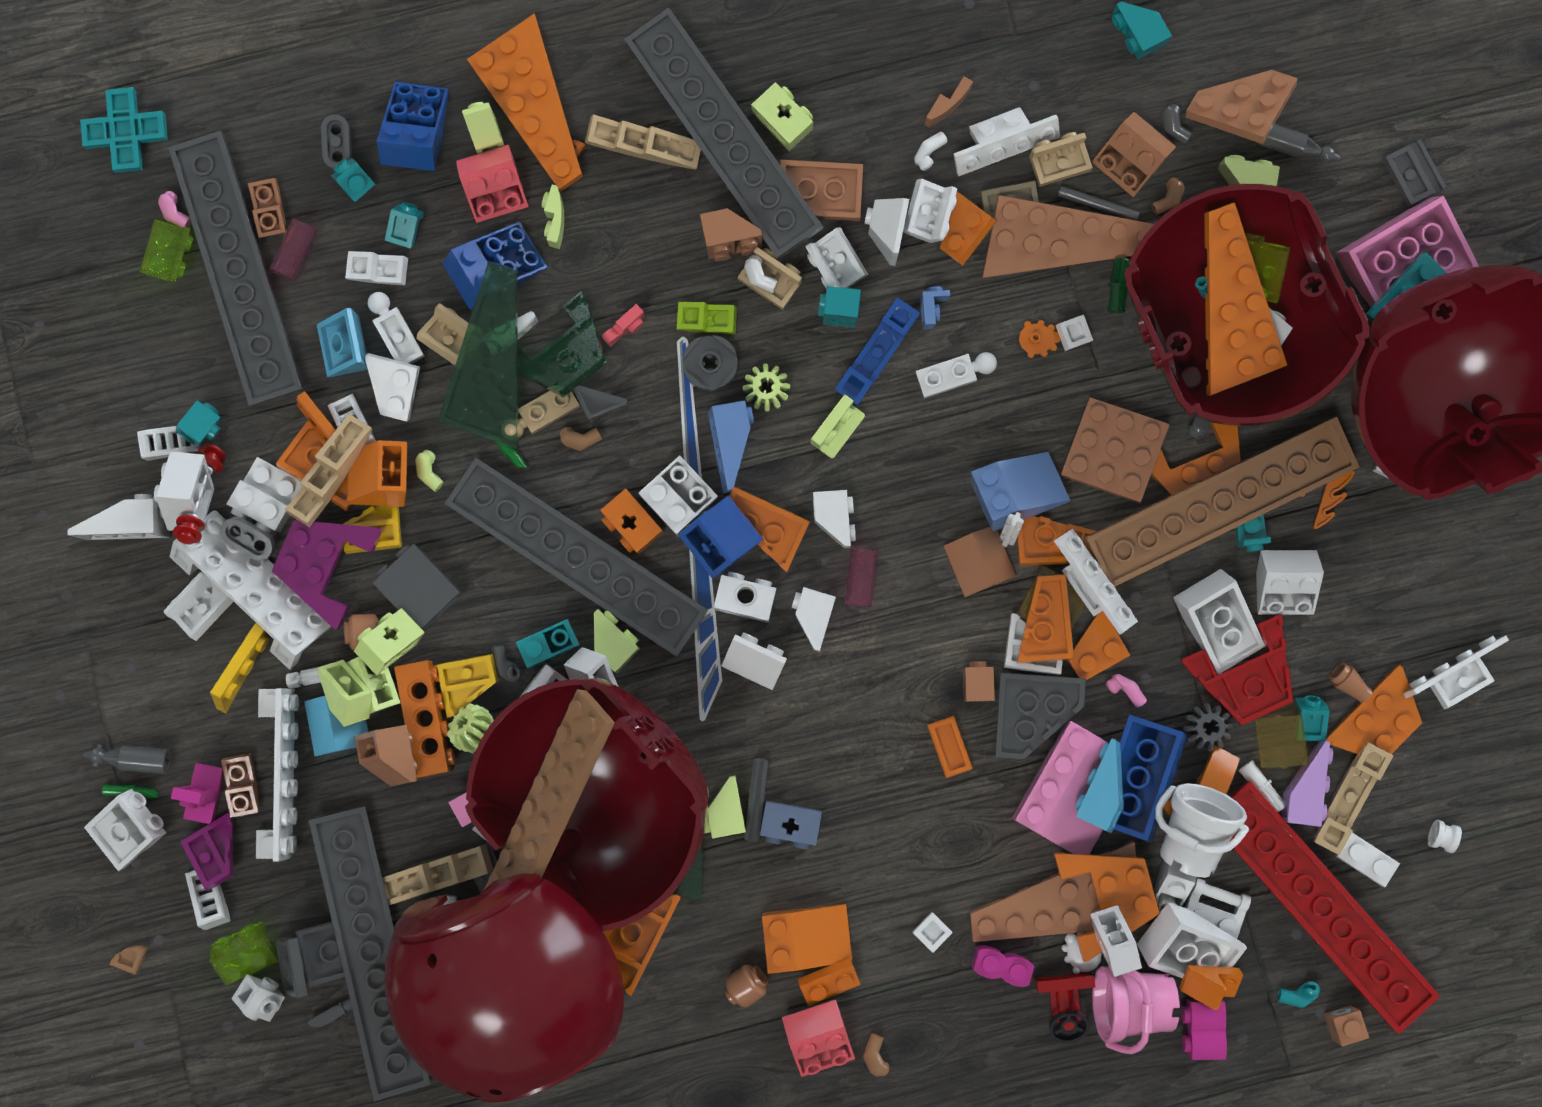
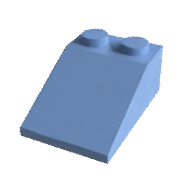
M745 401L712 406L708 412L723 495L729 494L734 488L750 427L754 423L751 407L746 408Z
M1049 452L998 461L971 472L972 487L992 532L1004 527L1009 514L1015 515L1016 512L1022 514L1020 518L1024 520L1070 502V498Z

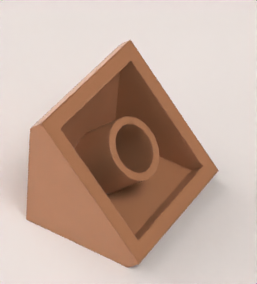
M990 527L973 532L943 546L964 598L1016 577L998 531L992 532Z

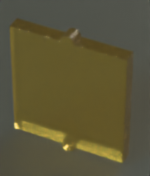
M1277 714L1273 718L1255 719L1261 768L1281 767L1282 769H1287L1288 766L1308 765L1302 715L1282 717L1281 714Z

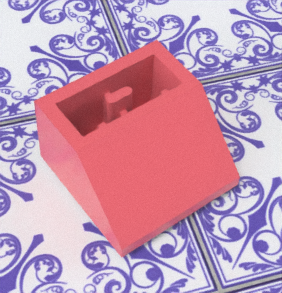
M509 145L456 161L459 178L476 223L529 207Z
M836 1000L782 1017L788 1042L801 1077L816 1074L833 1066H841L855 1059Z

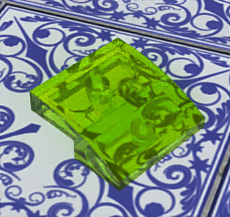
M1245 233L1266 301L1278 303L1290 247L1264 242V237Z

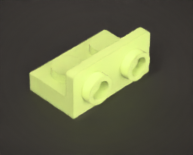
M845 394L811 438V444L831 459L837 455L865 417L863 412L853 406L854 401Z

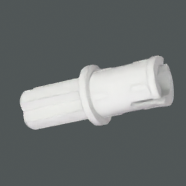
M1253 760L1238 770L1246 781H1250L1277 812H1280L1286 806L1285 802L1270 784L1272 783L1271 779H1266Z

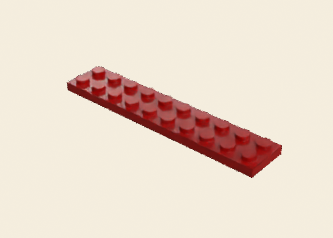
M1246 781L1230 796L1245 809L1247 819L1244 825L1249 827L1248 833L1233 850L1389 1027L1399 1035L1431 1006L1440 995L1250 781Z

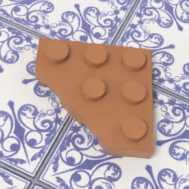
M1269 70L1199 90L1186 110V118L1263 144L1293 93L1298 78Z

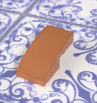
M964 76L950 99L940 94L928 113L924 125L930 128L953 113L971 91L973 81Z

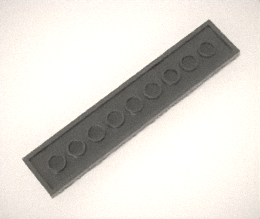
M670 8L664 10L624 39L754 226L761 229L763 240L777 260L824 229Z
M217 131L168 147L248 405L252 408L304 391L222 131Z
M476 457L444 503L677 657L708 612L706 608Z
M363 806L308 820L373 1101L431 1085L428 1074L414 1061L399 1039L386 1003L385 963L394 927L366 808Z

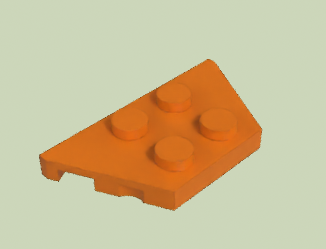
M1396 665L1372 689L1371 696L1365 702H1359L1326 736V741H1329L1330 745L1358 754L1365 743L1369 742L1392 754L1422 724L1413 696L1405 698L1403 693L1410 690L1403 667Z
M672 894L654 911L631 924L603 931L619 964L623 987L628 995L632 996L681 898L680 895Z

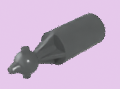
M1274 124L1263 144L1257 142L1259 146L1298 159L1305 156H1318L1322 162L1329 163L1331 161H1340L1341 158L1332 147L1325 146L1320 148L1307 134Z
M97 744L96 748L83 753V757L89 759L93 763L92 767L98 768L99 764L106 761L120 771L167 774L171 765L170 749L123 745L117 749L105 752L102 749L103 745Z

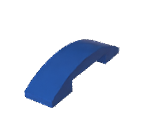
M896 298L876 331L835 388V391L843 396L844 394L847 395L858 406L909 332L920 312L899 298Z

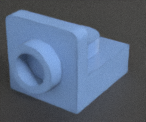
M935 286L929 287L926 291L922 292L920 296L922 330L933 329L936 321H940L939 304L934 302L948 301L950 290H943V287Z

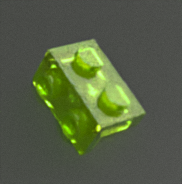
M155 219L139 273L169 283L175 282L177 277L182 278L186 265L185 262H182L184 251L189 252L193 236L189 235L190 228H181Z
M263 922L248 925L240 932L229 937L219 938L210 947V963L226 986L246 977L247 974L251 975L278 962L277 953L265 936Z

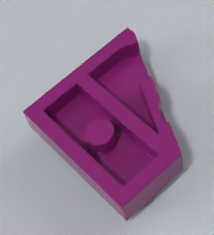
M229 813L180 841L205 890L209 891L233 876L234 818H230Z

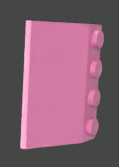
M1444 195L1427 198L1336 252L1348 278L1370 307L1378 301L1421 252H1427L1447 273L1479 267Z
M1067 721L1011 819L1072 854H1090L1103 829L1076 817L1078 811L1075 810L1080 796L1082 794L1086 795L1090 785L1087 784L1089 775L1094 768L1098 769L1102 760L1099 758V755L1106 741L1074 722Z

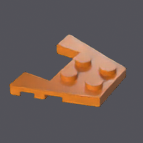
M1211 422V427L1221 449L1173 469L1169 468L1163 452L1160 450L1151 476L1171 496L1241 462L1237 426Z
M1063 852L1053 853L1060 879L1063 880L1090 873L1099 910L1118 905L1131 932L1160 914L1145 858L1081 853L1066 854ZM1094 931L1076 935L1083 962H1088L1102 953Z

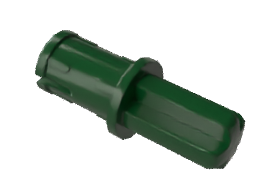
M1117 257L1113 261L1111 283H1108L1110 296L1107 312L1125 313L1127 294L1125 269L1130 267V260L1127 258Z

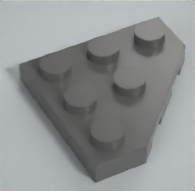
M1000 673L995 757L1025 759L1084 707L1086 679Z

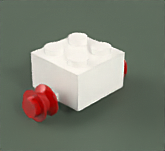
M202 446L198 449V454L170 452L167 463L164 462L162 465V479L160 485L155 487L154 500L158 502L160 517L164 519L167 530L173 531V535L183 544L197 543L202 538L201 532L205 528L204 522L214 492L210 475L221 472L223 469L222 463L226 459L225 453L218 446Z

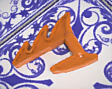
M1354 471L1324 485L1313 521V529H1318L1325 525L1335 516L1334 512L1328 514L1325 512L1343 501L1347 493L1344 492L1336 496L1333 493L1349 483L1355 475Z

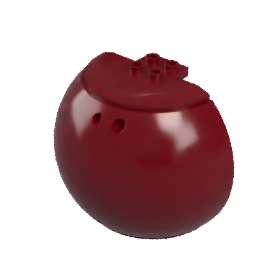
M1237 184L1211 189L1191 197L1167 212L1151 227L1136 247L1129 261L1130 267L1125 269V278L1129 296L1139 319L1137 321L1139 332L1144 343H1149L1150 345L1148 346L1151 353L1150 356L1156 369L1161 370L1174 398L1188 415H1195L1197 418L1228 426L1264 425L1295 416L1323 400L1339 386L1357 362L1365 346L1364 341L1369 339L1367 317L1353 288L1346 287L1326 245L1327 234L1313 205L1301 192L1298 191L1293 194L1290 189L1266 184ZM1230 203H1235L1260 282L1266 286L1270 293L1266 298L1268 307L1281 313L1286 318L1285 322L1293 329L1281 345L1287 366L1216 394L1206 395V385H1208V369H1206L1208 340H1206L1205 299L1195 286V282L1199 277H1205V268L1207 267L1204 213Z
M1513 265L1472 267L1446 273L1424 281L1388 302L1378 312L1369 327V339L1364 341L1365 346L1353 366L1351 379V405L1355 425L1365 449L1380 470L1396 485L1414 495L1422 496L1424 500L1442 498L1473 484H1477L1489 495L1501 492L1512 484L1527 481L1534 475L1541 473V462L1536 458L1542 456V275L1532 269Z
M601 679L557 681L525 693L506 707L491 723L475 751L470 766L466 800L469 803L465 808L472 824L495 851L504 848L511 829L520 814L523 803L526 801L533 786L534 779L537 777L557 730L565 717L570 702L577 689L587 690L615 724L541 879L550 881L573 897L596 921L602 931L613 930L631 924L658 908L678 889L690 872L699 854L705 835L708 819V786L701 769L683 742L659 716L624 689Z
M522 873L496 880L479 896L443 905L448 900L446 894L416 902L402 914L395 924L385 963V993L389 1015L406 1051L427 1074L442 1085L460 1094L484 1102L497 1103L521 1099L549 1089L577 1074L599 1058L616 1040L615 1036L619 1031L623 1017L624 989L619 964L605 934L590 914L568 893L550 881L542 880L540 875Z

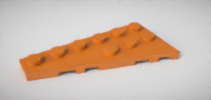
M533 14L467 60L561 192L583 176L535 14Z
M1230 203L1204 213L1205 248L1207 249L1205 279L1207 278L1208 293L1205 294L1206 340H1208V358L1206 359L1208 385H1206V395L1216 394L1287 366L1235 203Z

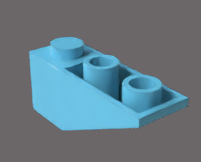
M1113 738L1110 743L1106 742L1102 747L1099 758L1102 759L1098 769L1094 768L1090 773L1087 784L1090 785L1086 795L1082 794L1075 807V810L1078 811L1076 817L1112 833L1124 807L1120 742Z

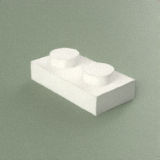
M1351 833L1341 854H1334V856L1382 887H1386L1400 864L1354 833Z

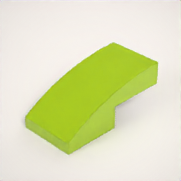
M678 302L677 330L713 334H736L737 307L735 305Z

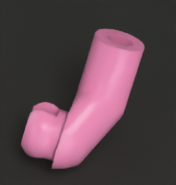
M166 191L160 195L158 201L164 219L187 230L191 225L190 217L177 210V195L172 191Z
M1120 674L1112 675V678L1106 682V686L1112 693H1118L1120 689L1123 690L1135 707H1140L1147 701L1138 685Z

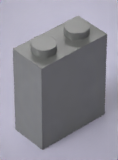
M415 544L411 547L406 545L396 554L398 559L392 565L386 564L375 574L377 579L373 584L398 610L402 608L425 632L463 593L419 546Z

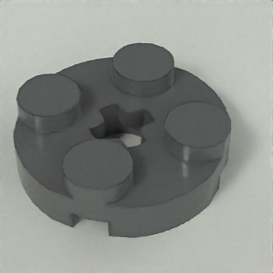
M715 335L702 336L694 339L687 346L683 355V370L688 381L696 388L715 392L730 384L736 375L738 359L734 347L726 339ZM705 357L708 359L715 357L717 359L715 361L717 367L715 369H705L703 359Z

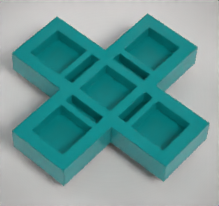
M133 87L105 90L107 117L80 120L82 146L86 150L110 147L112 170L115 173L143 170L141 143L168 141L166 114L163 111L138 113L136 90Z

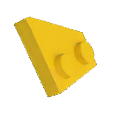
M371 506L363 511L359 517H353L344 523L345 525L383 529L374 551L402 547L399 507ZM348 542L344 546L346 554L368 552Z
M493 654L436 665L447 718L457 714L461 707H466L498 682Z

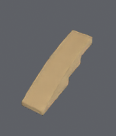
M594 114L590 118L585 139L587 144L614 152L694 170L697 169L701 149L693 139L652 126L645 128L623 120L619 123Z
M348 414L316 454L317 462L300 482L301 490L285 508L289 515L308 527L313 524L353 466L372 432V427Z
M482 845L383 877L382 880L388 905H392L492 873L493 867L487 846Z

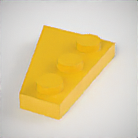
M257 623L254 624L210 692L216 709L225 714L228 712L246 676L252 670L258 654L262 653L268 645L269 635Z

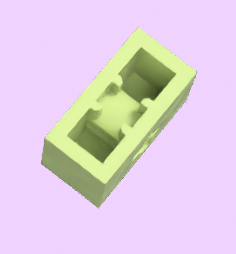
M775 82L751 104L752 114L790 151L813 130V116L806 107H799L793 101V94L785 86L781 88ZM781 112L784 115L789 113V118L785 116L780 118L779 113Z
M402 608L393 615L390 612L378 621L376 628L373 630L370 627L367 628L357 638L359 643L354 652L376 675H379L414 648L425 633Z
M360 657L347 662V665L372 692L370 714L400 703L389 668L376 675Z

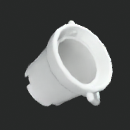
M1189 783L1178 785L1177 787L1172 785L1162 795L1155 807V818L1160 828L1166 832L1160 849L1161 857L1170 866H1172L1174 860L1182 864L1180 871L1195 877L1206 878L1210 876L1211 872L1214 874L1223 853L1231 851L1249 831V827L1244 825L1247 819L1245 809L1228 795L1203 785ZM1172 796L1171 804L1173 810L1167 825L1163 818L1162 809Z

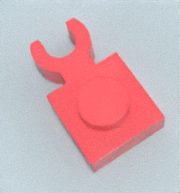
M635 304L616 321L612 328L602 335L603 340L609 347H612L623 335L629 332L633 334L643 326V319L645 318L643 310Z

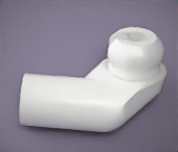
M938 132L922 142L914 157L915 164L919 165L921 170L925 171L932 166L933 160L929 156L933 151L947 143V137L943 132Z
M758 255L750 256L745 261L744 266L749 282L756 287L773 293L778 280L764 275L761 257Z

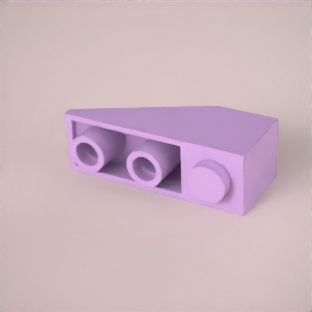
M1318 741L1283 792L1282 800L1286 806L1281 810V817L1286 822L1322 827V821H1325L1327 816V805L1324 804L1325 793H1328L1330 788V777L1327 776V769L1333 759V749L1330 748L1329 741Z

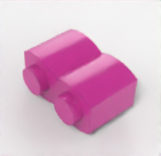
M988 945L975 946L970 965L975 972L983 977L990 979L1002 978L1007 983L1018 987L1029 986L1034 965L1024 956L1016 953L1002 954L998 949Z
M1186 999V1006L1181 1008L1182 1022L1187 1026L1186 1035H1182L1183 1052H1187V1056L1191 1060H1226L1225 1001L1222 1000L1219 1009L1214 1010L1196 999Z

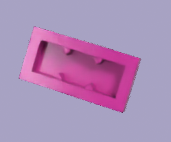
M195 763L191 785L173 787L171 799L180 800L179 805L185 807L183 819L207 824L214 822L224 779L222 767Z

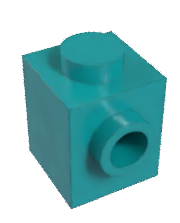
M197 400L176 425L175 433L199 449L206 439L212 441L220 431L221 427L218 426L220 416L217 415L219 412L209 403L205 402L202 404Z

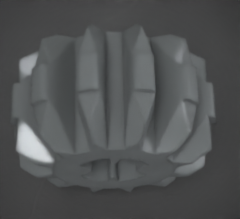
M1204 703L1202 710L1197 706L1193 707V713L1196 717L1186 715L1185 719L1192 722L1191 726L1183 727L1184 731H1192V734L1187 738L1188 742L1197 740L1195 748L1202 749L1205 745L1207 751H1213L1214 744L1219 748H1223L1224 743L1221 738L1231 739V735L1226 733L1225 729L1233 728V724L1224 723L1230 715L1228 713L1219 715L1221 712V706L1215 705L1212 710L1209 703ZM1212 722L1210 726H1213V731L1205 733L1206 728H1203V724Z

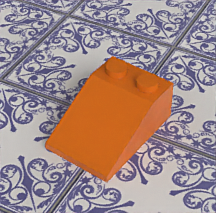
M846 904L762 913L768 974L827 966L848 958L852 961Z

